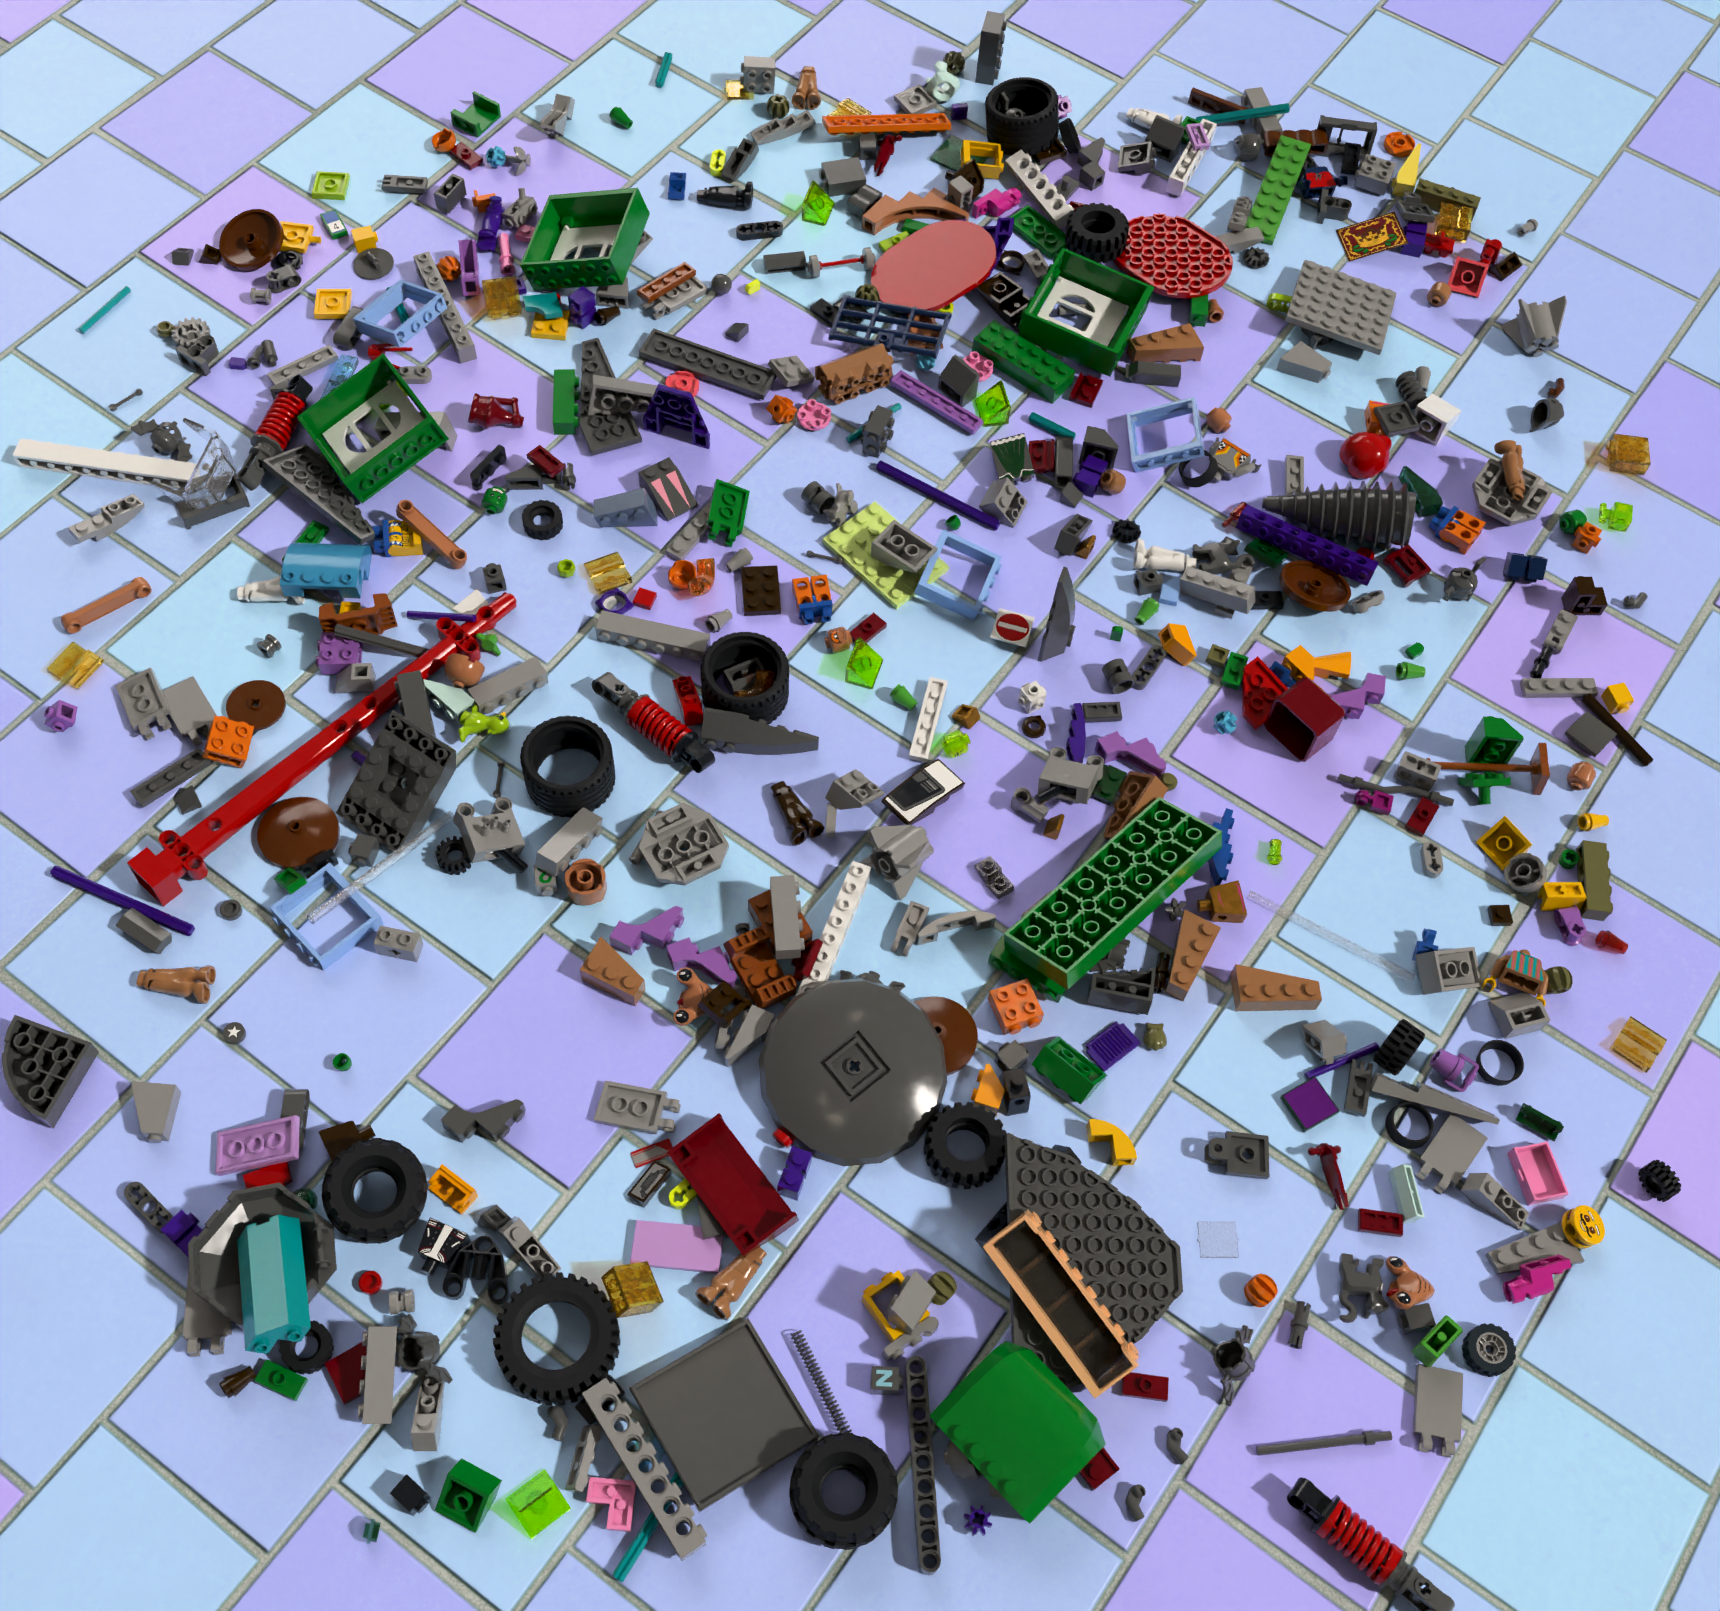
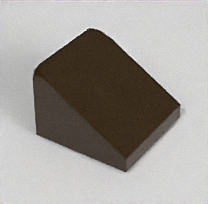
M205 244L199 263L218 265L221 257L220 250Z

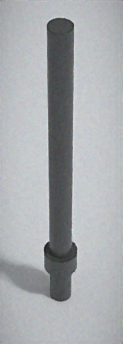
M1371 1430L1363 1431L1362 1434L1262 1445L1256 1446V1453L1260 1456L1355 1444L1375 1445V1442L1392 1440L1391 1431L1373 1432Z

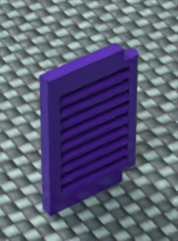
M1115 1021L1085 1044L1088 1049L1086 1051L1088 1056L1105 1072L1138 1047L1141 1042L1124 1023L1119 1025Z

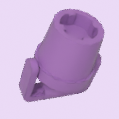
M1443 1049L1437 1050L1430 1061V1066L1444 1077L1442 1081L1459 1092H1465L1467 1087L1471 1086L1479 1069V1065L1465 1055L1459 1053L1456 1056ZM1465 1061H1467L1473 1067L1459 1088L1451 1082L1458 1077Z

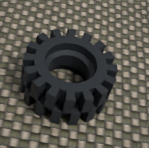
M453 836V840L447 837V842L442 840L440 842L441 846L438 845L436 847L437 851H435L439 867L445 873L449 871L450 875H453L454 872H456V875H460L459 871L461 870L465 873L466 867L471 868V860L462 837H459V840H457V836ZM458 850L462 852V857L458 860L450 861L447 858V855L452 851Z
M1653 1160L1639 1170V1181L1643 1182L1641 1184L1642 1187H1646V1192L1648 1194L1651 1193L1652 1198L1665 1202L1681 1191V1183L1678 1182L1680 1179L1675 1177L1676 1173L1670 1170L1671 1167L1669 1165L1665 1166V1162Z

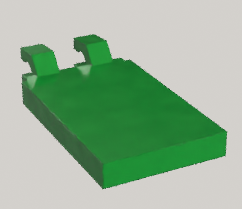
M716 479L706 522L710 527L708 533L709 540L715 541L720 530L727 533L724 545L732 547L736 536L738 537L743 530L749 490Z

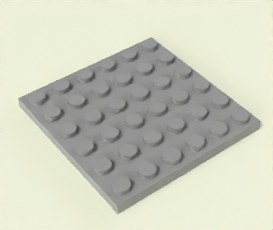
M1304 260L1285 321L1380 355L1397 292L1363 281L1360 278L1349 276L1344 272H1338L1330 267H1324L1313 261Z

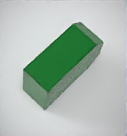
M1113 626L1110 640L1120 642L1123 628Z
M1416 642L1407 648L1405 653L1413 660L1423 653L1424 646Z

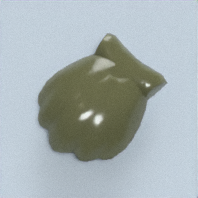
M1145 1023L1144 1044L1154 1051L1163 1049L1167 1045V1038L1163 1031L1164 1024Z

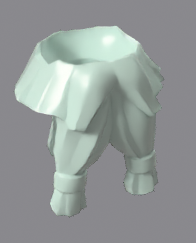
M937 61L934 65L936 73L932 78H926L928 83L926 89L934 100L948 102L960 88L959 79L947 72V63ZM945 82V84L941 88L938 86L939 84Z

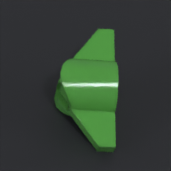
M476 634V637L482 641L481 645L484 650L493 651L497 656L501 654L497 646L496 635Z

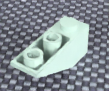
M423 679L427 697L432 699L433 704L438 709L442 708L449 719H454L459 723L464 711L471 712L475 701L464 690Z

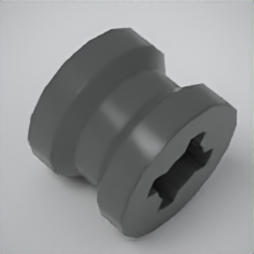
M267 634L265 640L257 643L258 649L268 658H271L276 650L282 648L280 642L271 634Z

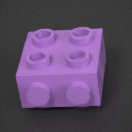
M321 632V640L317 642L319 656H316V666L320 668L322 675L338 674L351 664L362 663L363 642L334 635V632Z

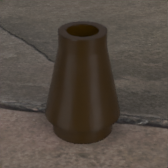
M618 306L601 308L594 313V317L599 325H606L617 316H620L621 312Z
M248 1366L245 1369L223 1377L219 1385L228 1399L232 1396L236 1397L256 1378V1374Z

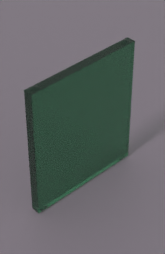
M951 134L930 160L956 172L961 168L960 150L963 140ZM970 155V160L975 158L976 163L984 164L990 157Z

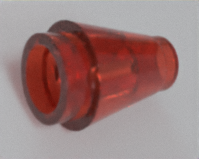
M1601 930L1595 939V944L1600 949L1624 954L1628 949V943H1625L1609 930Z

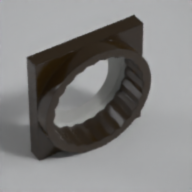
M1004 250L996 269L1020 276L1025 265V259L1018 251ZM1008 260H1014L1019 266L1011 267L1004 263Z

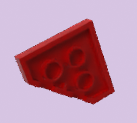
M1258 656L1243 668L1242 717L1254 730L1265 723L1274 700L1288 689Z

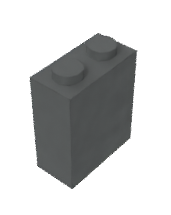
M859 157L821 162L819 177L820 180L823 179V189L827 191L828 197L857 193L860 187L866 185V177Z

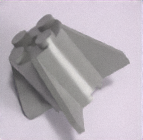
M1564 295L1549 303L1542 301L1543 304L1537 305V302L1527 304L1522 299H1519V314H1516V318L1502 324L1503 331L1525 352L1533 354V357H1539L1543 352L1557 349L1559 347L1558 337L1567 305L1566 296Z
M896 825L872 827L868 832L875 846L872 849L873 854L859 863L873 867L878 875L882 873L885 876L884 880L891 883L897 899L902 900L906 897L923 862L934 853V849L926 837V830L921 826Z

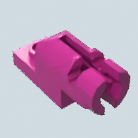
M995 188L973 203L972 216L977 219L986 212H989L992 216L998 217L1012 209V207L1017 206L1021 202L1019 199L1022 197V194L1017 188H1011L1003 193Z
M1557 1254L1519 1265L1521 1275L1503 1282L1505 1298L1508 1302L1512 1301V1304L1523 1302L1525 1297L1531 1300L1534 1297L1550 1293L1554 1290L1552 1274H1561L1564 1270L1572 1268L1570 1259Z

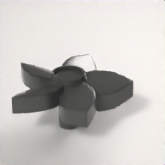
M1172 898V906L1168 905L1164 908L1165 911L1170 913L1169 918L1171 921L1176 920L1178 916H1182L1183 910L1181 909L1185 907L1187 902L1178 903L1175 898Z

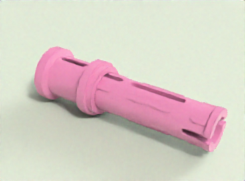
M500 233L501 236L498 235L501 253L499 257L500 271L504 276H512L515 273V266L513 265L514 257L510 253L509 237L506 233Z

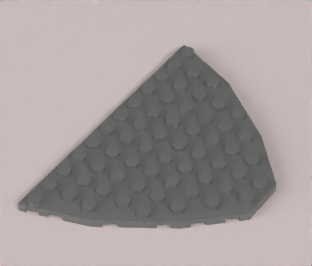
M1011 1133L1004 1134L1007 1225L1028 1209L1031 1213L1035 1212L1042 1221L1041 1227L1043 1230H1049L1055 1238L1054 1244L1058 1250L1062 1248L1068 1255L1070 1260L1067 1262L1072 1269L1076 1267L1083 1276L1081 1281L1086 1287L1090 1285L1097 1295L1095 1300L1100 1306L1104 1304L1111 1314L1109 1318L1113 1324L1118 1323L1125 1332L1123 1337L1127 1343L1132 1342L1134 1344L1138 1342L1183 1292L1180 1246L1163 1232L1162 1227L1152 1217L1150 1218L1135 1200L1118 1191V1188L1092 1170L1082 1166L1072 1156L1049 1147L1032 1143L1033 1141L1018 1138ZM1026 1221L1008 1233L1009 1258L1018 1270L1023 1269L1048 1248L1039 1234H1035ZM1053 1253L1049 1254L1024 1275L1025 1280L1045 1307L1052 1305L1076 1285ZM1010 1285L1012 1343L1031 1349L1067 1388L1082 1384L1080 1378ZM1080 1290L1051 1313L1074 1345L1079 1343L1103 1322ZM1106 1327L1083 1346L1079 1353L1095 1373L1122 1354L1123 1351L1117 1339Z

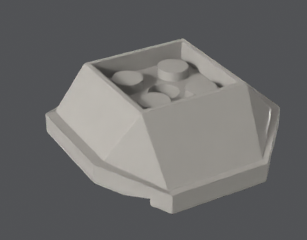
M1495 459L1488 460L1472 484L1477 509L1508 526L1536 519L1553 492L1547 487L1542 477L1523 468L1524 499L1517 501L1508 490L1509 487L1506 484L1501 460L1496 461Z
M681 803L647 819L639 846V851L656 880L661 883L687 885L720 869L729 849V843L711 814L685 803ZM682 848H688V850H686V851H682V850H680V849H682Z

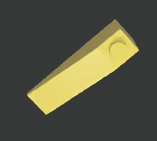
M1420 143L1417 144L1400 168L1396 178L1392 179V195L1404 197V192L1413 193L1416 186L1421 150Z

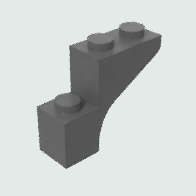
M1102 137L1081 148L1078 152L1077 163L1082 167L1080 169L1079 181L1091 191L1101 186L1104 182L1105 171L1098 164L1105 144V139Z
M518 1099L478 1113L465 1111L455 1104L441 1119V1123L447 1131L462 1143L466 1138L469 1139L474 1135L477 1127L497 1142L509 1133L510 1127L515 1122L518 1123L524 1117L526 1109L524 1103Z

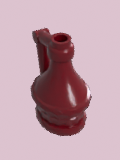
M474 393L468 423H475L483 427L484 430L500 424L522 427L524 417L519 413L518 399L516 397L510 399L494 397L493 395L480 396L478 393ZM501 405L511 406L512 413L506 411Z

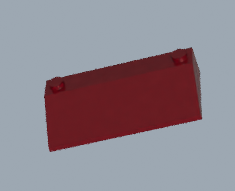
M720 1113L667 1151L672 1161L743 1257L779 1236L799 1221L797 1214L791 1211L728 1128Z

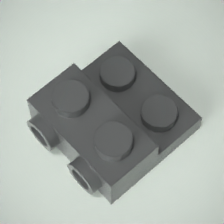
M1152 141L1120 146L1118 171L1135 170L1136 175L1151 173L1152 168H1155L1153 157H1156V148L1153 147Z

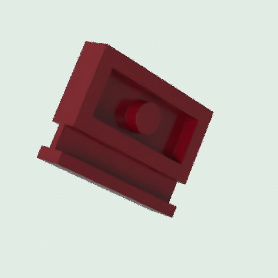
M1080 372L1069 395V401L1074 400L1077 404L1092 408L1104 380L1090 375L1085 376Z
M1051 439V441H1029V453L1034 473L1054 472V439Z
M1103 1447L1079 1473L1092 1491H1094L1120 1468Z

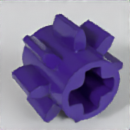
M983 1505L978 1510L970 1506L971 1515H963V1518L968 1520L964 1529L970 1528L972 1536L979 1531L984 1536L986 1534L984 1527L991 1528L992 1523L987 1521L991 1512L985 1513ZM974 1515H976L977 1518L983 1519V1521L980 1524L981 1526H979L978 1523L974 1524L972 1522L975 1518Z

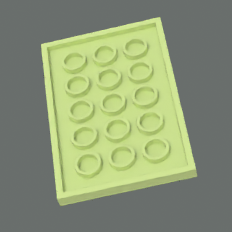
M874 501L824 537L822 543L837 557H842L843 562L897 610L916 595L914 591L928 561L916 573L884 565L871 556L872 542L893 520L897 521ZM939 557L927 581L928 584L933 583L949 571V566Z

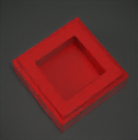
M639 587L633 599L634 606L651 610L657 597V592Z

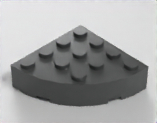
M14 1015L4 1039L6 1042L4 1052L2 1053L4 1078L9 1090L18 1102L38 1121L54 1128L99 1052L91 1042Z

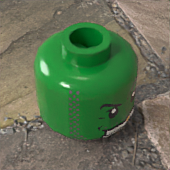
M494 486L485 491L481 504L489 514L502 513L508 497L502 488Z

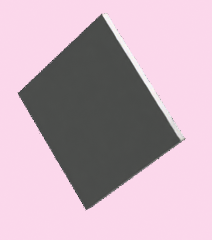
M749 1318L629 1387L631 1394L699 1513L819 1438L817 1431Z

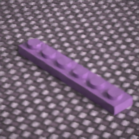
M902 370L890 380L891 386L972 435L983 425V419Z

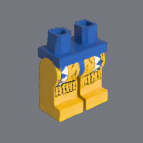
M382 520L383 525L373 526L375 539L383 538V540L373 541L375 553H385L386 558L392 556L423 555L422 537L404 521L391 520L388 522V520Z

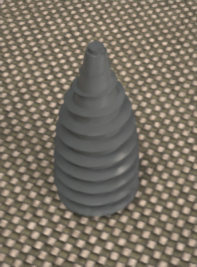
M1335 481L1332 488L1325 490L1321 483L1316 491L1310 492L1307 486L1305 492L1295 494L1293 491L1292 494L1267 496V498H1263L1262 508H1265L1266 511L1282 515L1283 518L1287 517L1295 520V525L1298 521L1305 524L1307 531L1313 526L1319 529L1320 537L1325 531L1332 533L1333 541L1338 535L1345 536L1347 544L1351 538H1356L1361 547L1364 541L1367 540L1372 542L1374 549L1378 542L1385 543L1386 550L1388 551L1392 544L1400 545L1401 549L1403 546H1408L1414 520L1416 492H1408L1406 483L1402 485L1399 491H1394L1392 482L1389 483L1386 490H1381L1378 481L1372 489L1366 488L1365 481H1362L1359 488L1353 489L1351 481L1347 483L1344 489H1339Z

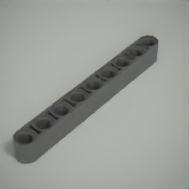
M912 1356L906 1362L904 1374L917 1561L921 1573L930 1576L936 1573L940 1567L941 1554L931 1421L929 1416L927 1367L923 1358ZM917 1364L921 1367V1372L913 1373L909 1366ZM919 1387L923 1391V1395L915 1397L911 1393V1389ZM914 1411H922L925 1418L921 1421L916 1420L913 1417ZM922 1434L926 1437L927 1441L925 1444H918L914 1436ZM918 1458L926 1459L928 1467L925 1469L919 1468L916 1460ZM926 1482L930 1486V1491L928 1493L920 1492L918 1484ZM921 1507L930 1508L932 1516L930 1518L922 1517L919 1512ZM925 1531L932 1533L934 1541L932 1543H925L921 1538V1534ZM927 1556L935 1560L936 1565L932 1569L926 1568L923 1564V1559Z

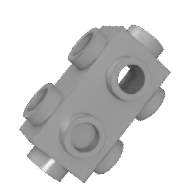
M518 188L519 198L502 213L504 223L508 228H518L521 224H525L529 217L537 213V203L534 197L525 195V188Z

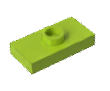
M904 231L879 242L878 247L885 253L892 246L910 235L907 231Z

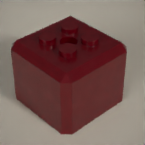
M1303 677L1274 700L1264 726L1300 761L1306 762L1333 740L1345 716V709L1313 680Z

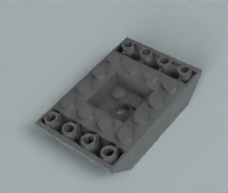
M392 710L336 814L367 835L377 837L379 843L395 854H399L418 838L456 770V750ZM403 778H406L408 781L406 788L401 786Z

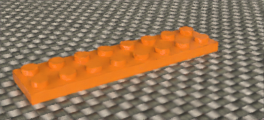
M944 113L822 116V123L826 131L831 135H838L839 133L852 135L854 132L862 134L876 132L883 134L888 131L892 133H900V131L914 133L916 131L931 132V130H937L938 132H945L946 130H951V122Z

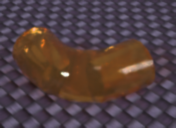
M714 558L696 560L697 577L691 579L688 583V591L691 595L703 596L713 587L715 580Z
M756 670L753 687L749 690L735 691L734 696L751 697L764 693L774 683V671Z

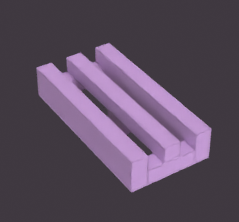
M1202 123L1186 124L1185 130L1193 150L1197 151L1198 148L1200 151L1204 148L1209 150L1210 143Z

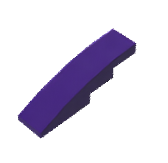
M1074 703L1071 711L1073 720H1071L1068 729L1070 737L1067 739L1065 748L1069 761L1083 763L1086 741L1085 719L1081 703Z

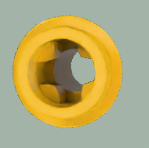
M1585 812L1578 817L1577 822L1581 830L1591 831L1607 826L1609 818L1607 815Z

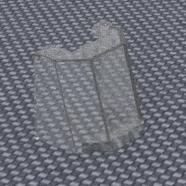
M183 418L182 421L208 441V444L184 490L178 492L151 480L150 484L180 506L189 510H195L220 502L236 469L228 446L215 430Z

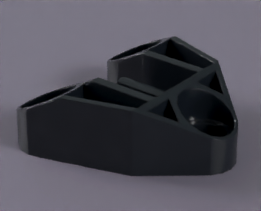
M480 1236L457 1252L443 1281V1291L450 1300L460 1299L464 1295L466 1283L469 1279L472 1258L475 1260L471 1278L476 1280L485 1279L488 1260H491L488 1272V1296L491 1302L501 1305L509 1298L506 1262L493 1239L489 1236ZM487 1241L491 1244L490 1249L479 1251V1245L482 1242ZM453 1283L460 1285V1291L455 1295L448 1293V1288ZM496 1288H503L505 1290V1295L501 1299L493 1297V1291Z

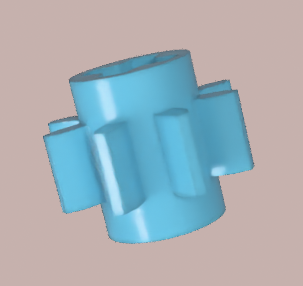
M495 146L494 149L490 147L486 153L487 163H490L495 168L498 165L502 166L506 161L505 151L498 146Z
M916 355L917 361L915 363L918 369L921 368L927 371L935 366L934 362H936V359L933 357Z
M1229 710L1227 712L1221 711L1214 717L1216 724L1213 727L1222 735L1224 733H1232L1236 729L1235 721L1237 718Z

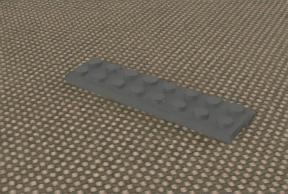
M654 328L639 350L640 357L680 371L690 372L702 379L762 400L765 399L777 378L772 369Z

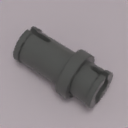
M567 462V468L564 463L565 469H563L562 483L565 489L570 490V486L572 489L575 488L576 476L573 472V464Z

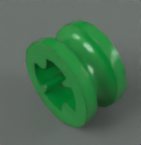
M1571 849L1563 851L1558 858L1559 864L1565 869H1572L1579 861L1578 854Z

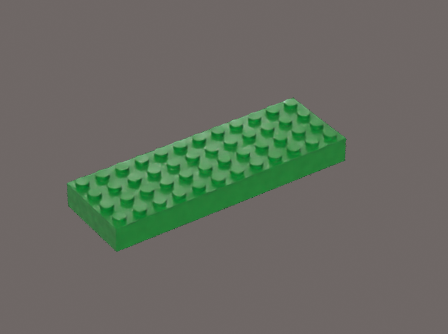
M1158 797L1004 933L1005 950L1065 989H1070L1222 848V831Z

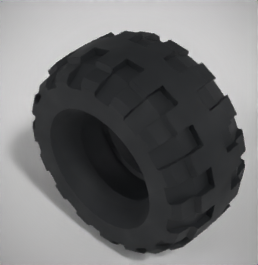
M371 1138L355 1142L337 1154L325 1172L321 1194L324 1210L332 1225L341 1234L359 1243L381 1244L397 1237L399 1238L415 1225L425 1207L427 1180L423 1166L410 1149L394 1140ZM368 1173H386L396 1183L397 1194L395 1200L383 1211L367 1212L361 1209L355 1202V1185L360 1178Z
M853 1433L829 1434L813 1442L798 1458L792 1471L789 1497L793 1515L806 1535L813 1541L824 1545V1547L849 1550L873 1541L889 1524L898 1500L897 1475L888 1455L882 1448L874 1444L872 1440L864 1436L854 1435ZM849 1470L862 1479L866 1494L863 1504L857 1511L841 1515L832 1512L824 1504L821 1496V1487L825 1478L833 1471Z

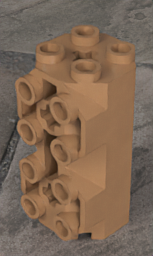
M880 343L815 366L816 381L820 380L821 384L818 387L824 398L840 404L849 399L856 398L860 394V389L870 393L876 389L886 387L893 375L891 365L894 364L892 356L886 352L884 344Z

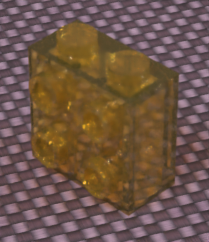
M1441 202L1436 214L1434 234L1440 235L1441 231H1444V237L1465 243L1471 231L1473 209Z
M516 276L482 280V290L488 318L498 320L502 316L507 315L513 318L518 317L522 313Z
M1614 433L1611 439L1607 441L1606 450H1608L1607 463L1609 464V471L1644 475L1651 465L1648 438Z
M648 1261L613 1266L601 1277L617 1318L650 1313L664 1302Z

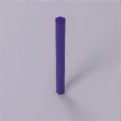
M407 611V618L438 620L442 617H448L453 621H476V615Z
M1376 1042L1334 1060L1332 1064H1324L1304 1073L1305 1078L1309 1080L1313 1077H1318L1350 1063L1352 1059L1357 1060L1379 1049V1045Z

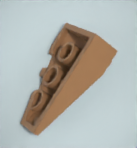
M1129 771L1119 788L1120 797L1114 803L1115 812L1109 818L1103 837L1105 839L1113 838L1158 797L1163 799L1168 788L1155 775Z

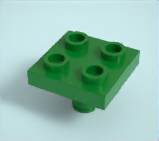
M1483 772V774L1465 773V777H1458V785L1478 787V804H1491L1490 787L1511 785V777H1505L1503 773Z

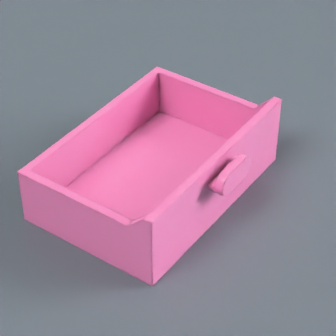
M1548 1141L1523 1147H1514L1507 1153L1528 1206L1563 1199L1569 1194Z

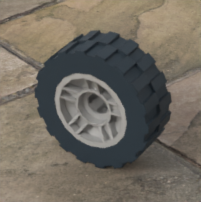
M1484 1323L1473 1328L1464 1337L1462 1345L1463 1358H1465L1466 1364L1474 1372H1478L1479 1375H1486L1488 1377L1498 1376L1508 1370L1516 1359L1514 1340L1500 1326ZM1486 1348H1491L1490 1354L1486 1351Z

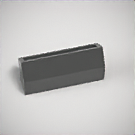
M804 251L763 255L766 274L800 271L807 268Z
M134 908L123 914L116 924V927L159 954L172 942V934Z

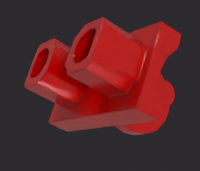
M1441 231L1440 235L1426 233L1424 253L1431 254L1435 250L1439 251L1438 255L1440 257L1446 258L1448 254H1452L1455 240L1444 237V231Z
M1487 239L1479 262L1494 265L1502 248L1501 241Z

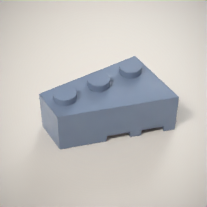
M645 488L594 500L593 517L600 527L658 526L657 508Z

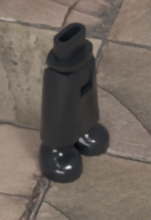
M747 182L745 189L739 191L738 185L714 186L708 189L705 187L704 190L697 191V200L712 205L752 208L753 182Z

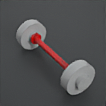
M870 247L862 249L860 258L826 263L818 261L817 255L809 256V262H807V270L811 273L812 278L820 276L822 267L861 262V264H864L865 270H870L874 267L875 254L872 253Z

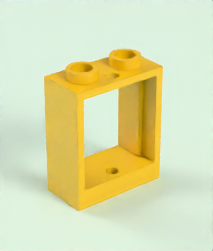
M963 140L960 150L961 167L970 161V155L993 158L994 165L979 163L977 165L983 178L998 179L1004 169V163H1001L1003 159L1001 144Z
M899 1270L894 1274L891 1271L881 1278L882 1282L878 1285L872 1284L863 1291L864 1295H862L861 1300L890 1343L906 1332L898 1327L893 1329L872 1298L896 1281L901 1286L905 1278ZM926 1310L919 1323L930 1317L928 1310Z

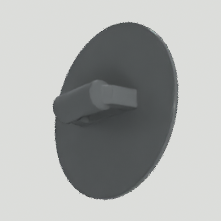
M381 248L367 249L361 252L354 260L355 272L360 277L370 280L386 276L394 266L392 255Z

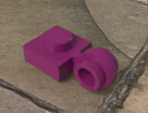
M1359 790L1355 794L1354 799L1358 805L1365 806L1367 803H1371L1369 810L1389 815L1394 796L1377 790L1371 796L1368 791Z

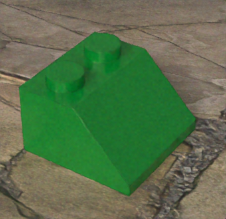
M461 1458L447 1474L435 1511L476 1533L497 1496L502 1480Z

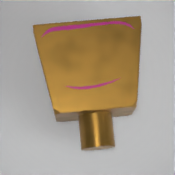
M1239 880L1209 888L1205 899L1197 900L1198 912L1209 911L1210 920L1213 922L1243 923L1247 916V911Z

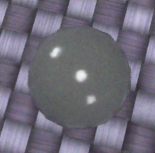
M716 274L711 281V287L716 294L724 295L731 290L732 281L727 275Z

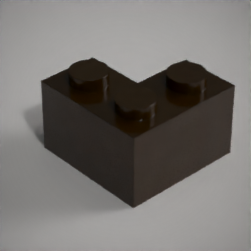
M1574 577L1561 597L1564 610L1574 615H1601L1608 605L1603 587H1595L1592 577Z

